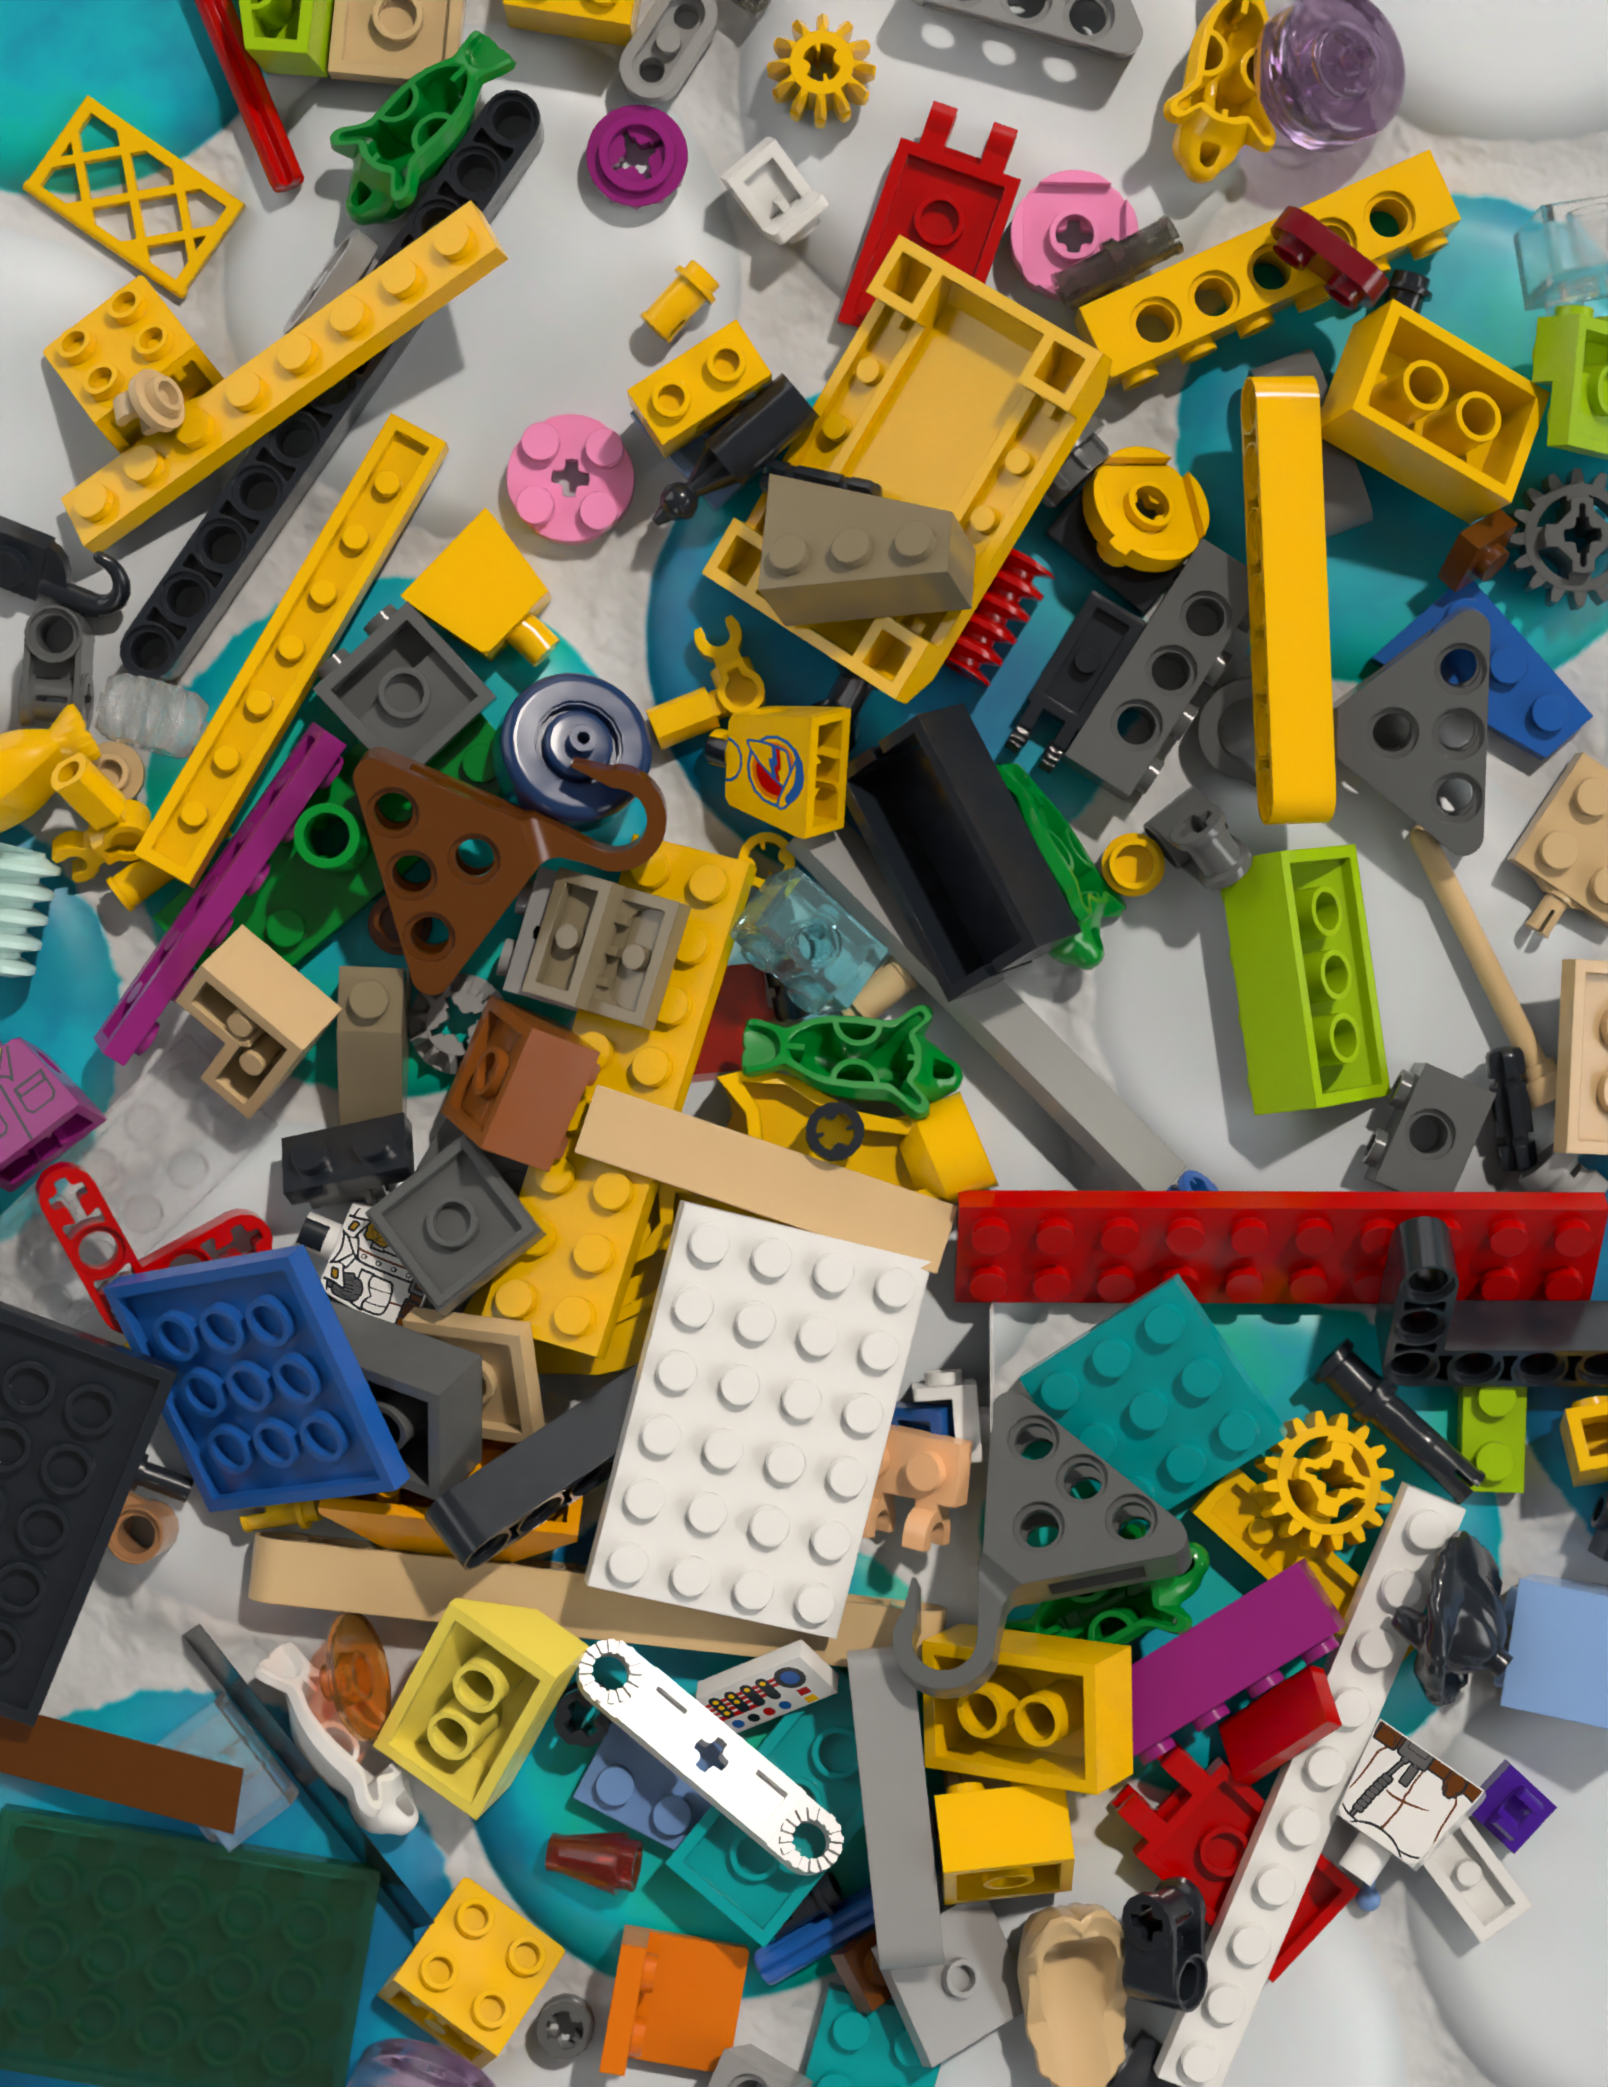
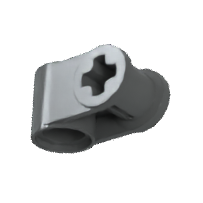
M58 605L43 606L34 611L29 617L24 630L23 673L18 691L20 724L22 727H34L37 721L54 722L67 705L74 703L86 723V730H89L94 709V684L92 679L95 643L94 629L88 619L78 612ZM66 619L73 628V641L65 651L54 653L47 645L46 636L48 629L56 621ZM48 697L66 698L67 702L56 703L46 702L45 700Z
M1194 785L1190 786L1143 825V829L1148 837L1159 845L1169 863L1177 869L1181 868L1203 885L1205 889L1211 891L1221 890L1234 884L1248 872L1252 865L1253 856L1246 845L1227 831L1226 817L1220 807L1211 802Z

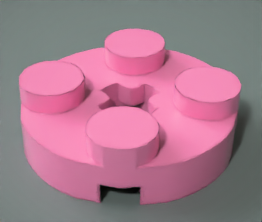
M1060 171L1040 181L1039 185L1030 190L1026 197L1022 199L1012 219L1009 242L1013 262L1021 273L1022 281L1026 287L1034 292L1043 294L1047 298L1066 303L1090 301L1104 293H1109L1117 287L1134 259L1139 232L1134 209L1127 198L1125 201L1121 194L1111 187V182L1101 175L1089 171ZM1068 221L1079 222L1080 231L1085 234H1091V243L1082 244L1078 253L1068 252L1066 244L1058 243L1056 239V233L1065 232Z
M565 414L550 417L543 422L534 423L525 430L522 439L514 447L509 459L507 489L509 497L522 521L543 539L563 545H582L602 537L603 533L612 529L618 520L620 522L625 516L634 496L635 475L632 460L620 436L615 431L593 418L583 415ZM568 463L578 464L579 472L589 475L588 486H578L575 496L572 497L564 496L562 485L553 483L555 472H563Z

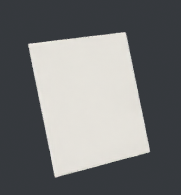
M994 1301L990 1306V1433L993 1428V1402L995 1400Z

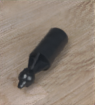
M781 373L704 441L706 446L686 483L675 482L668 484L664 488L660 497V506L652 520L657 526H660L672 520L684 521L691 519L698 508V498L700 496L736 483L743 485L816 422L820 416L788 378Z

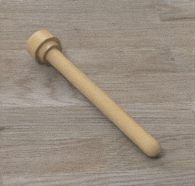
M1416 825L1410 831V843L1511 1045L1520 1047L1524 1053L1526 1073L1520 1074V1078L1528 1083L1526 1088L1531 1110L1556 1099L1557 1063L1553 1056L1546 1057L1439 841L1421 826Z

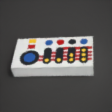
M800 1639L697 1683L696 1700L731 1730L739 1733L838 1693L839 1675Z

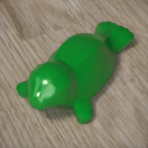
M473 31L453 57L429 66L411 77L384 103L371 119L358 125L339 128L331 134V148L335 152L353 160V171L345 209L346 214L354 223L365 226L371 224L385 225L396 222L409 211L412 202L415 200L417 189L426 181L439 174L473 124L483 84L510 72L516 65L513 58L505 50L500 49L490 37L482 34L480 31Z
M1017 763L995 764L1082 930L1081 933L1051 950L1048 954L1060 963L1074 965L1086 971L1092 970L1103 961L1105 956L1100 936L1102 917H1119L1126 910V904L1122 897L1100 875L1069 823L1050 799L1040 790L1025 769Z
M927 1005L913 1007L894 1020H882L864 1016L829 1015L812 1018L785 1028L763 1020L749 1019L746 1021L742 1036L744 1052L741 1056V1068L744 1076L757 1077L785 1070L805 1084L826 1095L853 1102L894 1103L913 1119L927 1118L930 1114V1103L956 1092L963 1080L962 1069L959 1064L946 1056L936 1045L925 1038L924 1034L933 1020V1011Z
M1131 1520L1123 1526L1119 1536L1129 1540L1139 1539L1146 1534L1145 1525L1139 1520ZM1189 1542L1192 1562L1188 1570L1182 1575L1041 1602L1032 1617L1006 1620L1004 1629L1125 1645L1145 1632L1154 1629L1182 1635L1192 1627L1193 1621L1191 1616L1180 1605L1200 1588L1204 1575L1209 1568V1554L1202 1545L1196 1542Z

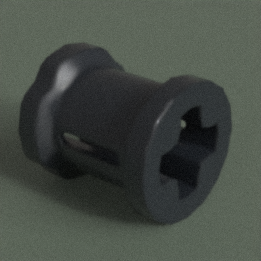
M594 1680L601 1689L605 1688L606 1691H609L603 1683ZM574 1681L566 1687L558 1701L554 1726L558 1735L566 1743L590 1747L599 1743L607 1735L611 1720L598 1709L594 1718V1724L592 1725L585 1718L579 1719L576 1722L571 1718L575 1707L574 1701L578 1700L583 1707L592 1705L584 1698L579 1691L577 1682Z

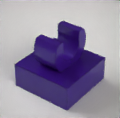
M1505 1759L1480 1786V1788L1485 1790L1486 1798L1471 1815L1515 1854L1557 1807Z

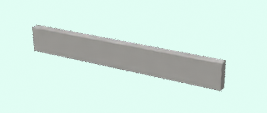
M845 820L844 828L807 839L795 836L785 848L1124 1191H1167L1187 1167L1185 1163L1004 981L999 982L993 987L948 1002L866 841Z

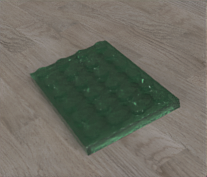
M6 1803L0 1812V2069L103 2087H346L381 1887L382 1871L366 1863Z

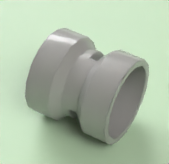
M1554 1142L1537 1155L1538 1161L1535 1166L1523 1170L1518 1177V1182L1528 1192H1606L1608 1189V1181L1596 1169H1586L1578 1162V1154L1553 1152Z

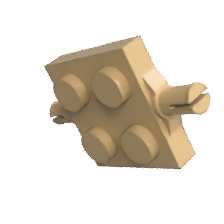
M1584 752L1575 753L1507 857L1508 861L1532 876L1541 891L1545 893L1529 920L1525 922L1526 927L1530 930H1535L1536 934L1544 938H1549V934L1566 908L1583 911L1608 928V769Z

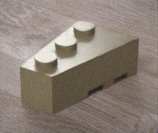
M769 474L758 590L785 626L972 609L976 550L953 512Z

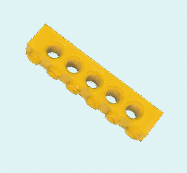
M1430 149L1299 208L1315 217L1363 254L1384 274L1391 271L1388 262L1407 253H1411L1414 261L1446 247L1449 244L1446 236L1461 221L1459 212ZM1381 211L1393 216L1398 224V235L1384 237L1376 233L1370 224V214ZM1276 218L1079 307L1073 322L1083 342L1112 359L1106 390L1121 383L1124 391H1130L1158 377L1160 374L1156 367L1177 357L1180 358L1182 365H1187L1217 350L1215 340L1237 331L1240 339H1244L1267 329L1275 323L1273 314L1292 305H1295L1298 313L1321 305L1331 299L1324 289L1326 282L1307 267L1303 271L1291 267L1274 252L1273 245L1276 243V240L1271 235L1270 228L1278 219ZM1263 263L1277 267L1284 279L1283 287L1276 290H1268L1261 287L1254 278L1253 267ZM1205 289L1218 292L1225 300L1226 312L1219 316H1208L1202 313L1195 303V294ZM1143 316H1156L1167 325L1169 337L1158 343L1146 341L1138 333L1136 321Z

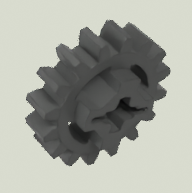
M1574 468L1567 473L1565 485H1563L1557 475L1552 473L1541 480L1544 495L1532 487L1522 494L1521 499L1529 509L1528 511L1515 509L1509 514V517L1518 524L1517 527L1520 530L1519 533L1511 536L1506 547L1519 549L1520 557L1510 564L1508 568L1510 572H1520L1526 569L1530 575L1523 587L1526 593L1540 586L1547 589L1544 602L1546 606H1553L1563 595H1566L1570 611L1578 610L1584 607L1587 594L1595 605L1598 606L1608 601V566L1596 578L1591 579V573L1595 571V559L1599 555L1608 553V523L1594 510V505L1608 518V491L1605 490L1607 474L1600 472L1586 484L1584 483L1581 468ZM1560 501V507L1556 509L1557 520L1553 524L1537 527L1538 521L1546 508L1552 503ZM1574 528L1576 537L1586 538L1587 546L1577 551L1574 542H1565L1564 534ZM1540 556H1544L1558 569V575L1553 573L1544 564Z

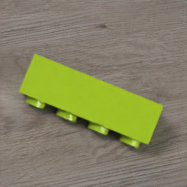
M1356 844L1285 850L1254 855L1248 872L1234 884L1220 890L1221 899L1225 905L1230 940L1229 957L1235 975L1239 1003L1238 1021L1243 1032L1248 1067L1247 1084L1252 1095L1254 1115L1317 1109L1389 1095L1391 1090Z

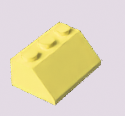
M455 1598L446 1608L376 1738L373 1747L470 1817L477 1820L511 1786L588 1650L589 1645L538 1609Z

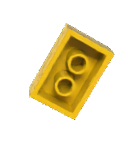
M1392 299L1353 324L1320 412L1321 438L1470 524L1512 503L1550 392L1532 383V381L1395 299Z
M959 1623L923 1640L922 1663L937 1670H950L965 1663L975 1650L978 1625ZM1004 1629L998 1665L993 1675L981 1688L969 1695L954 1699L935 1698L923 1693L924 1758L926 1768L1093 1795L1102 1793L1133 1774L1131 1646Z

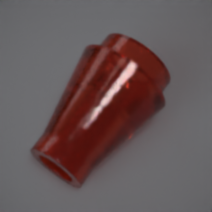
M553 1832L547 1847L545 1868L546 1871L560 1873L614 1896H617L620 1890L634 1892L641 1872L643 1842L641 1840L629 1839L628 1832L560 1834Z

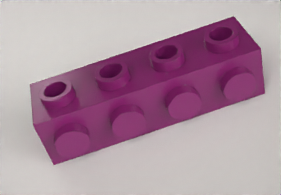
M1305 1558L1190 1628L1188 1632L1177 1636L1132 1664L1133 1757L1138 1755L1143 1765L1150 1763L1176 1746L1170 1734L1190 1722L1196 1731L1200 1732L1230 1713L1224 1701L1246 1689L1253 1699L1285 1679L1279 1670V1667L1300 1655L1307 1666L1339 1646L1333 1634L1341 1630L1346 1623Z

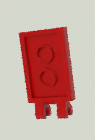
M933 101L920 142L916 143L902 137L900 138L837 324L858 331L876 300L866 290L899 234L986 284L1021 183V179L1004 174L1017 138V129L994 122L982 158L980 159L946 147L957 118L958 109Z
M1174 1740L1176 1746L1157 1759L1161 1762L1160 1765L1180 1784L1155 1810L1130 1784H1127L1114 1797L1111 1803L1117 1808L1116 1812L1143 1836L1132 1848L1135 1856L1162 1881L1171 1876H1182L1194 1883L1199 1888L1205 1901V1921L1213 1927L1266 1800L1251 1786L1236 1783L1230 1766L1219 1756L1205 1770ZM1322 1852L1268 1976L1272 1983L1360 1891L1357 1885Z

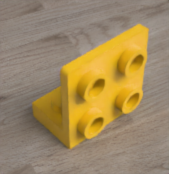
M143 275L137 276L126 286L116 291L90 314L63 332L59 338L49 344L43 351L45 357L91 420L120 454L146 436L141 432L139 418L131 420L122 427L116 425L113 400L120 393L128 391L130 379L143 369H153L170 377L176 382L183 394L184 407H187L224 380Z
M465 1877L457 1884L433 1919L435 1923L429 1925L407 1959L390 1974L377 1993V1996L474 2068L480 2070L499 2056L563 1958L565 1950L560 1944L476 1882Z

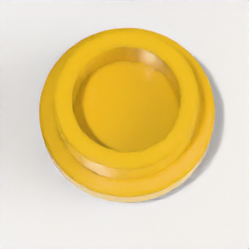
M1127 833L1115 838L1105 848L1101 858V872L1104 880L1116 893L1127 897L1142 896L1152 891L1160 883L1165 871V859L1159 845L1150 837L1139 833Z

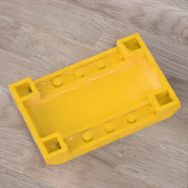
M899 234L866 290L876 300L813 406V409L820 418L791 443L782 461L791 463L794 466L802 465L844 474L845 477L849 478L858 477L872 480L882 487V497L953 512L976 550L972 609L785 626L758 590L767 503L766 493H762L745 523L733 518L703 569L702 574L885 694L906 704L935 678L1104 397L1112 359Z

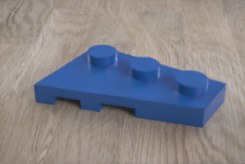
M1474 581L1457 592L1449 588L1368 660L1374 665L1381 667L1457 608L1470 606L1479 610L1488 619L1491 628L1487 730L1535 758L1543 760L1593 717L1589 710ZM1455 649L1449 652L1441 662L1440 672L1442 678L1455 684L1467 681L1475 672L1476 659L1472 652L1465 649Z

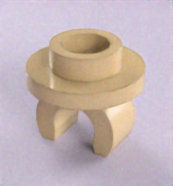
M143 369L130 379L128 391L120 393L113 400L116 425L122 427L131 420L139 418L141 432L146 436L153 435L159 431H173L183 423L185 418L184 398L179 386L170 377L153 369Z
M109 741L98 744L102 756L92 761V763L124 794L125 799L133 800L141 792L146 778L145 766L140 755L133 748L120 742Z

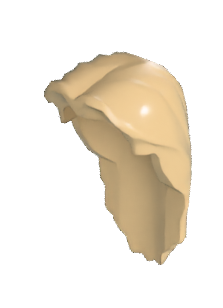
M1074 1902L1056 1907L1048 1906L1030 1914L1024 1924L1023 1935L1020 1940L1017 1978L1025 2017L1026 2036L1034 2049L1036 2067L1039 2074L1048 2079L1053 2087H1107L1106 2085L1115 2077L1118 2067L1126 2058L1123 2035L1127 2020L1125 2004L1128 1996L1122 1982L1124 1928L1107 1909L1098 1904Z

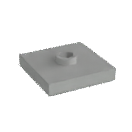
M989 1900L943 1905L940 1907L946 1965L881 1971L922 2066L930 2068L937 2066L1024 2012L1017 1978V1963ZM875 1945L871 1950L880 1968L878 1947Z

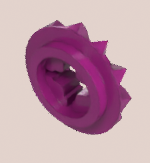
M627 105L611 111L597 123L588 140L586 161L593 184L598 187L611 203L617 202L637 210L642 206L655 203L662 204L676 188L681 186L688 164V149L683 132L669 115L647 105ZM628 135L631 143H636L640 150H646L650 147L652 150L655 149V153L648 158L649 179H646L643 173L640 174L634 166L626 169L620 168V163L627 159L624 136Z

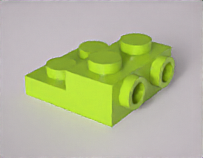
M1556 306L1554 308V316L1537 317L1536 339L1532 350V383L1552 388L1551 404L1547 413V446L1608 461V316L1594 318V309L1588 306Z

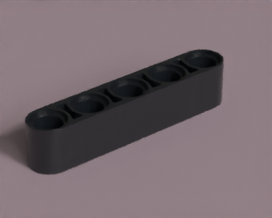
M638 1364L450 1488L429 1507L425 1514L426 1521L464 1570L474 1569L487 1562L610 1478Z

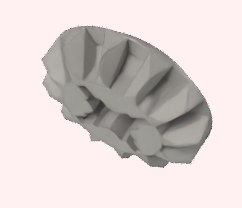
M458 973L447 989L441 994L426 995L419 991L408 1014L410 1042L425 1063L439 1071L457 1074L466 1053L463 1042H459L455 1034L444 1035V1033L434 1035L433 1030L440 1028L442 1023L450 1019L448 1012L450 1008L448 998L452 997L454 1005H458L459 1010L463 1014L473 1013L475 1015L484 1011L490 995L504 1000L500 992L492 984L475 975ZM476 1020L477 1024L468 1028L470 1038L467 1040L468 1044H470L479 1020Z

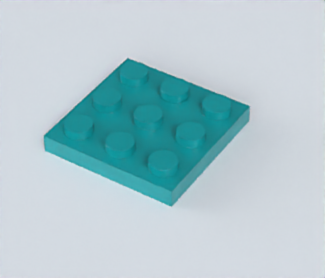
M1178 1273L1034 1364L1019 1377L1025 1389L1042 1411L1166 1511L1281 1442L1288 1433V1430ZM1090 1480V1482L1098 1492L1101 1488V1484L1096 1481ZM1139 1520L1143 1522L1144 1525L1148 1523L1144 1520Z

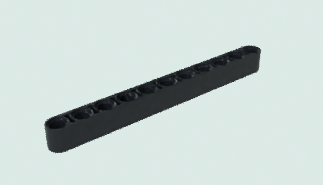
M504 90L495 94L486 103L372 271L425 234L434 222L444 220L470 200L483 213L488 224H491L539 154L544 143V127L536 102L528 94L519 90ZM512 115H520L531 122L529 130L517 139H507L497 132L500 123ZM474 168H486L495 174L492 184L481 192H471L462 187L464 175ZM425 320L344 377L350 381V390L344 400L336 404H325L319 401L318 396L254 443L125 632L120 643V657L124 667L132 675L153 686H166L176 682L184 674ZM297 429H307L313 432L314 443L305 455L300 457L284 455L283 443L290 432ZM262 481L275 483L277 486V497L269 508L259 511L248 507L247 496L255 484ZM225 534L238 535L241 540L239 555L233 561L226 564L214 562L212 558L214 542ZM190 586L202 587L205 593V602L202 609L190 617L179 616L176 610V599L179 593ZM155 638L165 639L169 647L166 662L155 670H145L140 662V652L143 646Z

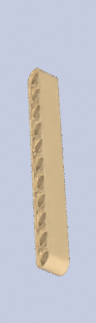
M259 1531L255 1533L248 1590L249 1599L262 1603L439 1622L446 1608L453 1599H469L538 1609L577 1638L595 1640L614 1639L632 1644L750 1657L762 1656L802 1639L828 1665L848 1667V1650L893 1646L894 1626L904 1609L906 1601L902 1599L848 1594L837 1639L590 1587L583 1581L587 1565L525 1558L516 1562L488 1560L474 1569L464 1570L454 1556L385 1549L372 1541L282 1531ZM921 1602V1634L917 1642V1656L921 1662L922 1641L944 1631L947 1608L927 1602Z

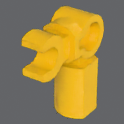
M732 615L725 618L730 639L723 646L717 647L709 644L701 627L694 630V641L698 653L706 661L714 663L716 667L710 672L716 689L707 692L706 688L702 687L645 710L661 750L720 727V719L725 717L731 718L735 713L765 706L764 682L759 674L756 673L750 657H741L740 655L742 630L739 622Z
M81 752L58 763L51 775V787L89 824V827L86 831H66L56 836L52 841V860L57 864L66 858L78 857L72 861V879L76 883L86 882L94 878L99 872L100 865L105 862L111 865L119 860H138L139 858L133 853L151 824V812L148 807L139 801L125 799L124 794Z

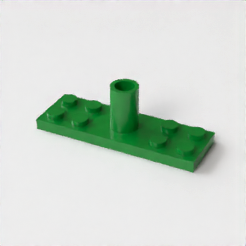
M481 713L426 766L497 797L503 793L498 785L492 760V747L496 730ZM362 742L358 743L342 757L344 763L334 781L326 789L320 790L317 788L303 808L305 812L302 813L295 825L294 838L288 843L280 841L266 861L270 864V870L266 879L253 895L247 896L244 894L230 913V916L233 917V924L228 934L215 949L211 950L208 947L205 949L194 965L196 970L242 924L295 968L385 892L353 782L354 770L363 755L369 750ZM387 793L379 798L380 809L387 818L394 821H404L413 816L412 805L405 796L399 793ZM345 822L349 828V843L346 849L336 857L328 853L323 854L321 839L326 829L335 823ZM407 855L397 861L400 874L404 876L423 859L415 855ZM210 869L202 874L194 889L188 886L152 916L165 933Z

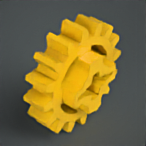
M1323 1411L1306 1414L1304 1423L1298 1417L1285 1421L1283 1425L1288 1430V1433L1284 1440L1269 1448L1274 1453L1273 1456L1256 1459L1254 1464L1256 1468L1267 1473V1481L1253 1486L1254 1493L1269 1495L1271 1503L1261 1512L1263 1518L1279 1515L1283 1522L1279 1527L1277 1535L1283 1539L1292 1537L1299 1532L1300 1549L1303 1550L1317 1548L1320 1541L1325 1552L1342 1550L1344 1541L1349 1545L1364 1542L1366 1538L1362 1527L1373 1529L1381 1527L1384 1523L1381 1516L1374 1510L1375 1507L1392 1504L1394 1498L1389 1493L1380 1490L1381 1481L1394 1477V1470L1379 1468L1376 1461L1386 1452L1385 1446L1378 1445L1369 1448L1365 1440L1368 1437L1370 1428L1365 1424L1348 1431V1415L1344 1413L1331 1416L1328 1422ZM1318 1439L1317 1444L1310 1447L1308 1458L1302 1457L1298 1459L1293 1457L1295 1452L1309 1440ZM1322 1471V1480L1330 1483V1487L1337 1490L1326 1492V1484L1323 1481L1317 1480V1476L1311 1473ZM1350 1504L1354 1506L1344 1519L1335 1524H1330L1331 1518L1338 1516L1341 1505Z

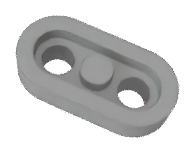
M655 1L620 58L619 69L622 85L631 98L642 104L659 105L669 101L678 93L717 31L718 8L716 1ZM682 12H691L699 20L693 28L682 29L676 25L675 19ZM648 65H657L663 69L664 75L659 81L650 83L642 79L640 76L641 71Z
M358 228L353 229L333 252L289 317L283 333H289L370 274L379 262L374 257L378 244Z

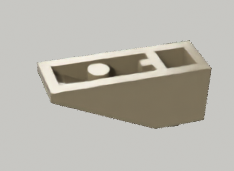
M339 966L338 1005L342 1008L337 1015L339 1126L404 1112L407 1116L410 1039L408 1014L411 1010L412 988L409 969Z

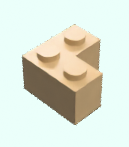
M243 924L198 968L175 1001L225 1043L200 1079L249 1120L291 1076L342 1010L338 1004Z

